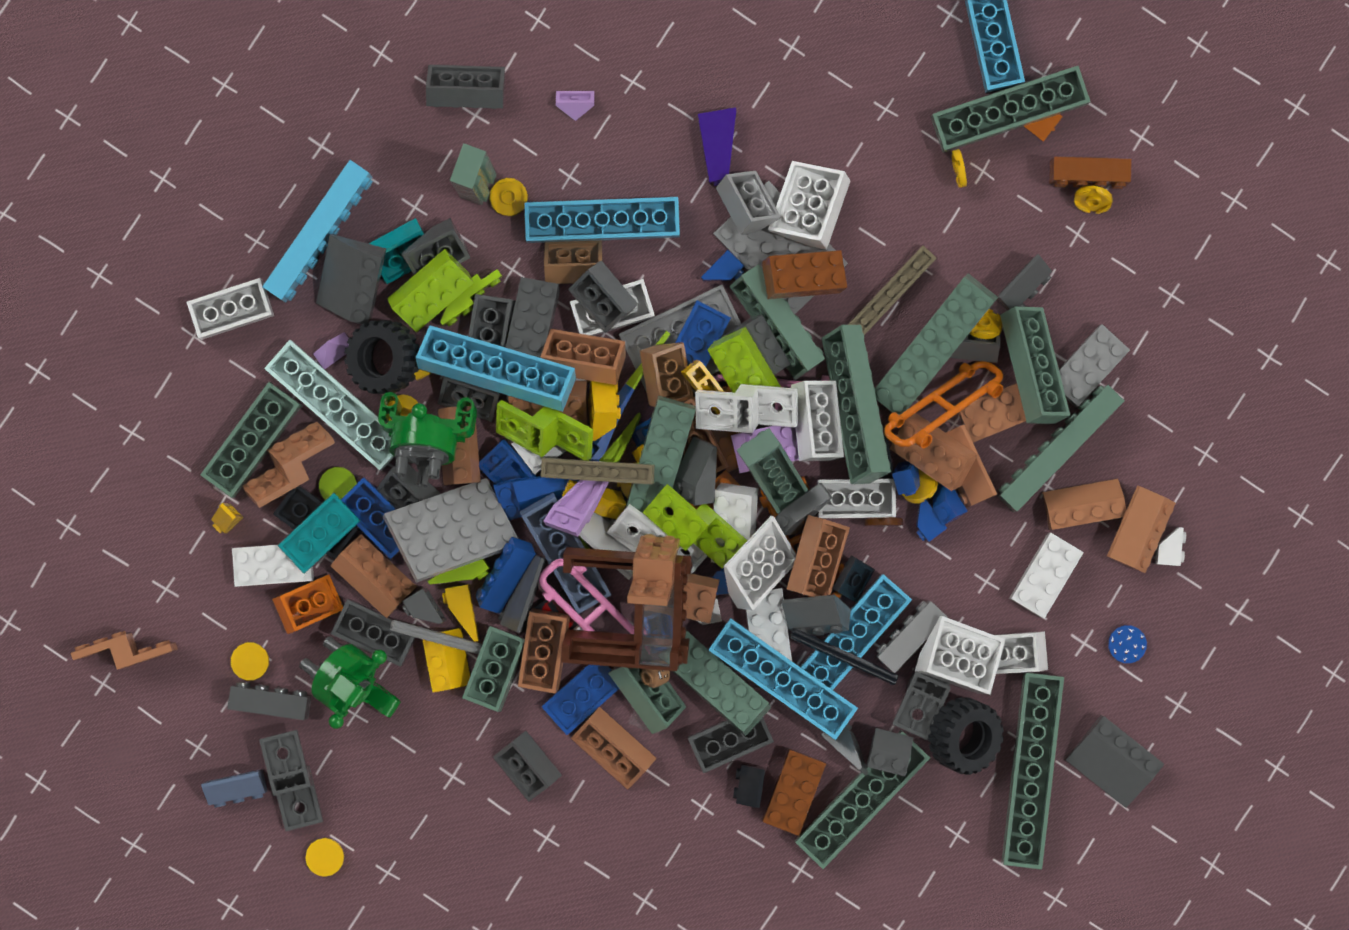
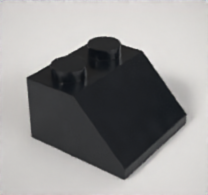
M741 764V768H737L736 779L739 780L738 787H734L733 798L736 799L737 804L760 808L765 774L764 767Z

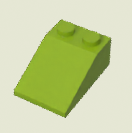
M484 558L439 574L430 579L428 583L438 584L476 578L481 580L488 575V570L491 567Z

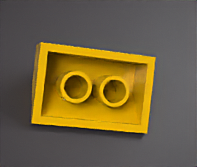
M590 381L588 412L590 428L593 429V441L614 429L617 419L621 417V409L617 407L619 406V395H616L618 393V382L617 385Z
M461 628L440 632L463 639ZM423 639L432 692L467 686L470 672L466 651Z

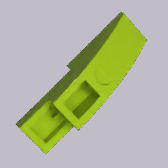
M498 269L482 280L478 274L473 276L472 280L474 283L446 307L441 324L443 326L448 325L449 327L458 321L457 317L461 314L466 316L472 312L474 302L471 298L475 297V294L483 295L485 293L484 289L489 286L493 288L501 282L500 278H502V275Z

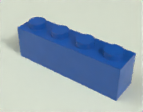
M511 537L509 542L504 545L502 554L495 560L493 569L488 573L484 584L476 593V599L480 608L498 614L501 613L536 554L532 543Z

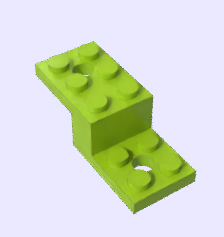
M503 400L497 403L496 433L540 457H543L557 445L583 460H590L592 458L593 429L558 410L545 406L534 416H531Z
M668 484L642 512L668 536L680 539V546L685 551L694 543L722 569L747 542L740 533L707 504H702L696 510ZM665 507L672 508L674 514H667ZM716 538L723 539L725 545H718L716 542Z

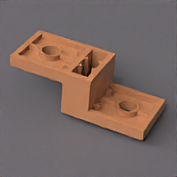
M315 422L298 433L292 434L282 442L274 444L273 447L267 450L275 468L267 470L263 475L243 485L245 493L260 508L305 483L309 478L302 461L334 444L332 436L318 422Z
M652 534L640 537L633 558V581L628 593L627 603L657 606L668 605L674 585L675 559L679 550L680 539L673 536L655 537Z
M126 631L111 635L112 639L110 640L106 637L93 641L94 645L92 646L84 644L75 647V652H72L71 656L73 660H77L110 649L118 670L178 650L176 642L170 643L168 640L155 644V649L146 647L138 650L132 633L126 634Z

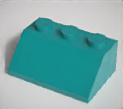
M416 218L369 243L386 248L381 272L386 284L412 271L402 252L425 234Z

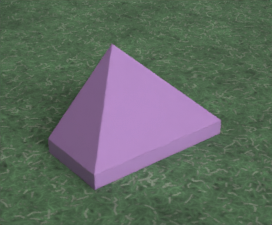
M556 91V106L576 121L594 106V91Z
M343 332L327 341L313 354L324 369L346 355L344 352L345 347L349 346L347 343L348 336Z

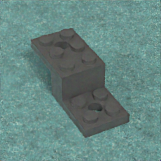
M915 666L906 686L907 691L892 724L928 740V735L931 733L929 730L930 724H933L935 714L938 715L939 709L944 705L951 687L947 682L916 672ZM915 709H921L923 712V717L920 720H915L912 717V712Z
M298 729L259 739L273 796H277L285 831L323 822L310 765H306ZM280 748L287 749V758L282 759L278 756ZM301 802L305 805L303 813L295 811L296 803Z

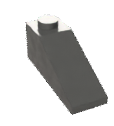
M819 483L784 508L775 517L784 535H796L805 526L807 516H815L832 499V496L824 485Z
M847 723L836 740L825 732L821 734L823 738L864 775L868 774L856 735L850 731L852 729L851 725Z

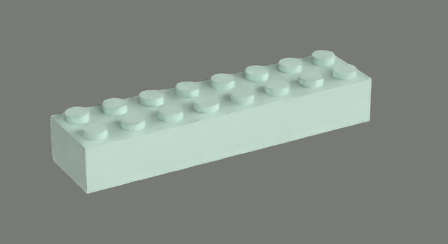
M289 340L264 368L380 471L394 458L389 452L391 437L381 427L378 416L292 340Z

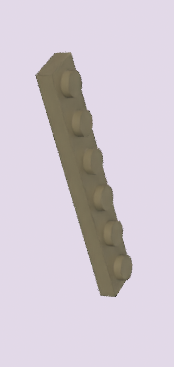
M922 246L848 325H861L862 332L865 335L937 258L925 246Z
M542 458L541 477L654 484L655 465Z

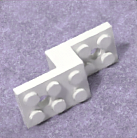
M740 384L735 393L697 390L695 392L696 429L753 433L758 424L797 427L798 425L797 388ZM773 403H780L783 409L776 410L773 407ZM711 407H717L720 410V414H713Z
M631 504L624 509L607 530L610 536L633 552H636L641 536L647 534L655 535V537L668 536ZM629 527H636L638 532L630 531ZM694 543L688 548L690 554H683L681 546H679L677 555L691 556V574L707 557Z

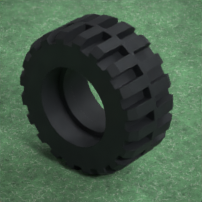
M390 320L370 321L360 325V329H355L352 332L353 337H349L347 341L349 346L345 347L344 352L347 354V359H344L345 365H348L346 371L348 375L353 376L351 379L353 383L359 384L360 389L372 394L396 393L408 387L409 382H413L416 378L414 373L419 371L416 355L420 349L419 344L415 343L417 340L415 335L409 334L410 329L402 326L399 322H392ZM381 339L389 344L393 353L392 366L385 375L380 374L376 370L372 360L373 349Z
M968 697L956 698L955 701L951 700L946 703L947 706H942L939 709L938 715L935 714L934 722L930 724L929 728L931 731L928 735V741L931 742L929 748L933 752L932 755L935 760L941 765L960 774H976L981 772L982 768L986 769L990 766L989 763L996 759L995 755L1001 750L1000 744L1004 738L1002 736V732H1004L1003 725L1000 724L1002 721L997 712L990 706ZM972 722V737L968 744L959 750L960 735L964 728Z

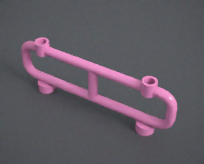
M560 558L552 561L540 573L539 585L544 590L542 595L549 602L553 599L584 631H595L590 624L607 610L630 634H634V626L582 575L588 570L587 567L573 566L571 574L600 603L585 619L546 581L549 574L557 567L563 566V559ZM644 625V633L647 635L646 626ZM644 645L643 647L650 655V645Z

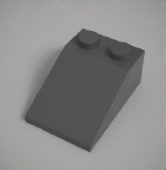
M451 218L433 226L402 252L414 275L444 249L459 263L471 258L468 248Z
M697 436L693 437L679 466L673 489L693 505L714 503L717 447Z

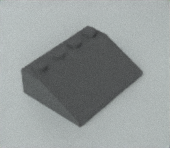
M330 234L316 304L348 321L359 324L369 323L373 316L386 248Z
M538 555L534 556L508 599L506 609H502L499 615L500 625L519 633L523 632L539 586L540 573L545 568L547 562L546 558Z
M1100 715L1066 758L1068 763L1125 808L1152 781L1164 765V763L1102 715Z

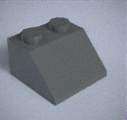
M875 728L866 766L906 776L913 737Z

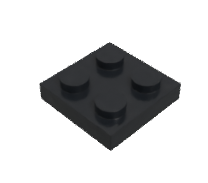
M851 555L832 589L857 603L875 569Z

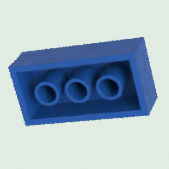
M363 477L341 500L361 520L357 526L391 559L400 550L383 519V515L397 508L366 477Z

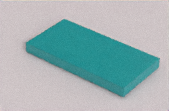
M333 493L291 532L278 547L305 574L361 520Z

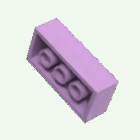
M769 426L756 429L753 433L742 432L731 435L739 472H748L749 469L740 457L737 449L743 443L755 438L759 432L768 428L778 439L791 462L799 460L796 427Z

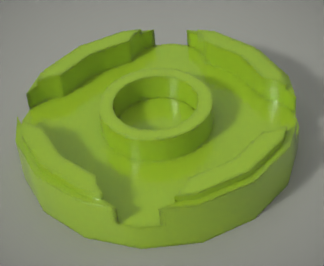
M334 467L328 469L322 475L319 481V490L325 500L333 493L342 499L357 484V481L351 471L343 467Z

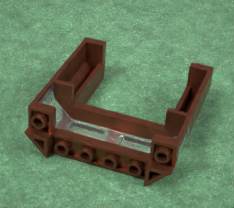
M566 547L563 554V573H571L573 566L633 570L635 552ZM676 556L674 585L667 606L635 604L634 634L567 629L562 642L561 663L677 671L679 664H687L690 638H685L686 627H683V621H686L687 610L683 609V603L687 602V591H684V585H687L688 574H691L692 570L691 556Z

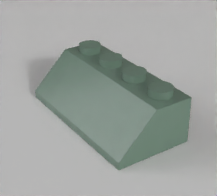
M489 626L462 698L501 712L522 659L525 638Z
M643 647L640 664L647 665L653 662V659ZM613 667L608 674L652 734L668 728L686 708V705L669 682L659 687L651 688L645 685L641 679L642 669Z

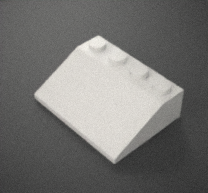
M792 161L776 205L781 218L770 224L768 231L810 247L827 250L850 184V179L845 171Z
M593 513L589 523L585 524L579 534L594 549L633 552L607 533L609 527L614 523V519L610 520L607 517ZM617 569L628 580L633 576V570Z
M770 516L724 565L728 593L739 609L754 610L793 567L796 553L774 516Z
M940 616L919 654L915 671L977 694L990 695L1006 639Z

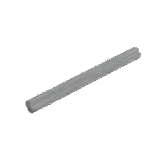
M397 620L392 621L390 625L391 631L478 655L482 644Z

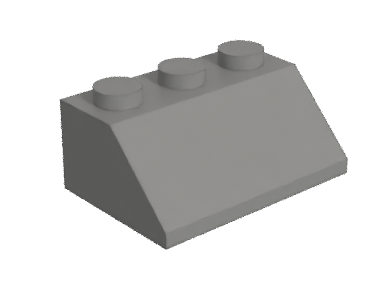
M756 171L726 174L716 187L740 235L756 233L781 218Z

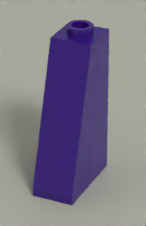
M736 107L698 114L709 184L713 183L714 186H718L725 175L729 174Z

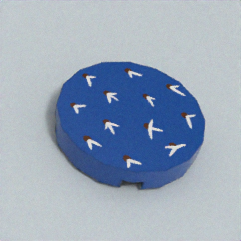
M1123 625L1111 633L1108 639V649L1117 661L1133 663L1144 655L1147 649V640L1140 629L1131 625Z

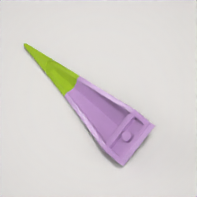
M640 413L634 417L599 461H620L641 418ZM579 480L553 505L544 519L545 525L578 537L585 524L589 523L609 482Z

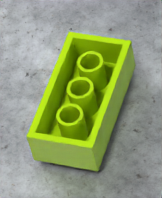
M444 249L387 299L391 308L417 333L474 282L469 272Z
M746 327L714 341L709 347V354L733 393L736 392L740 384L781 387Z

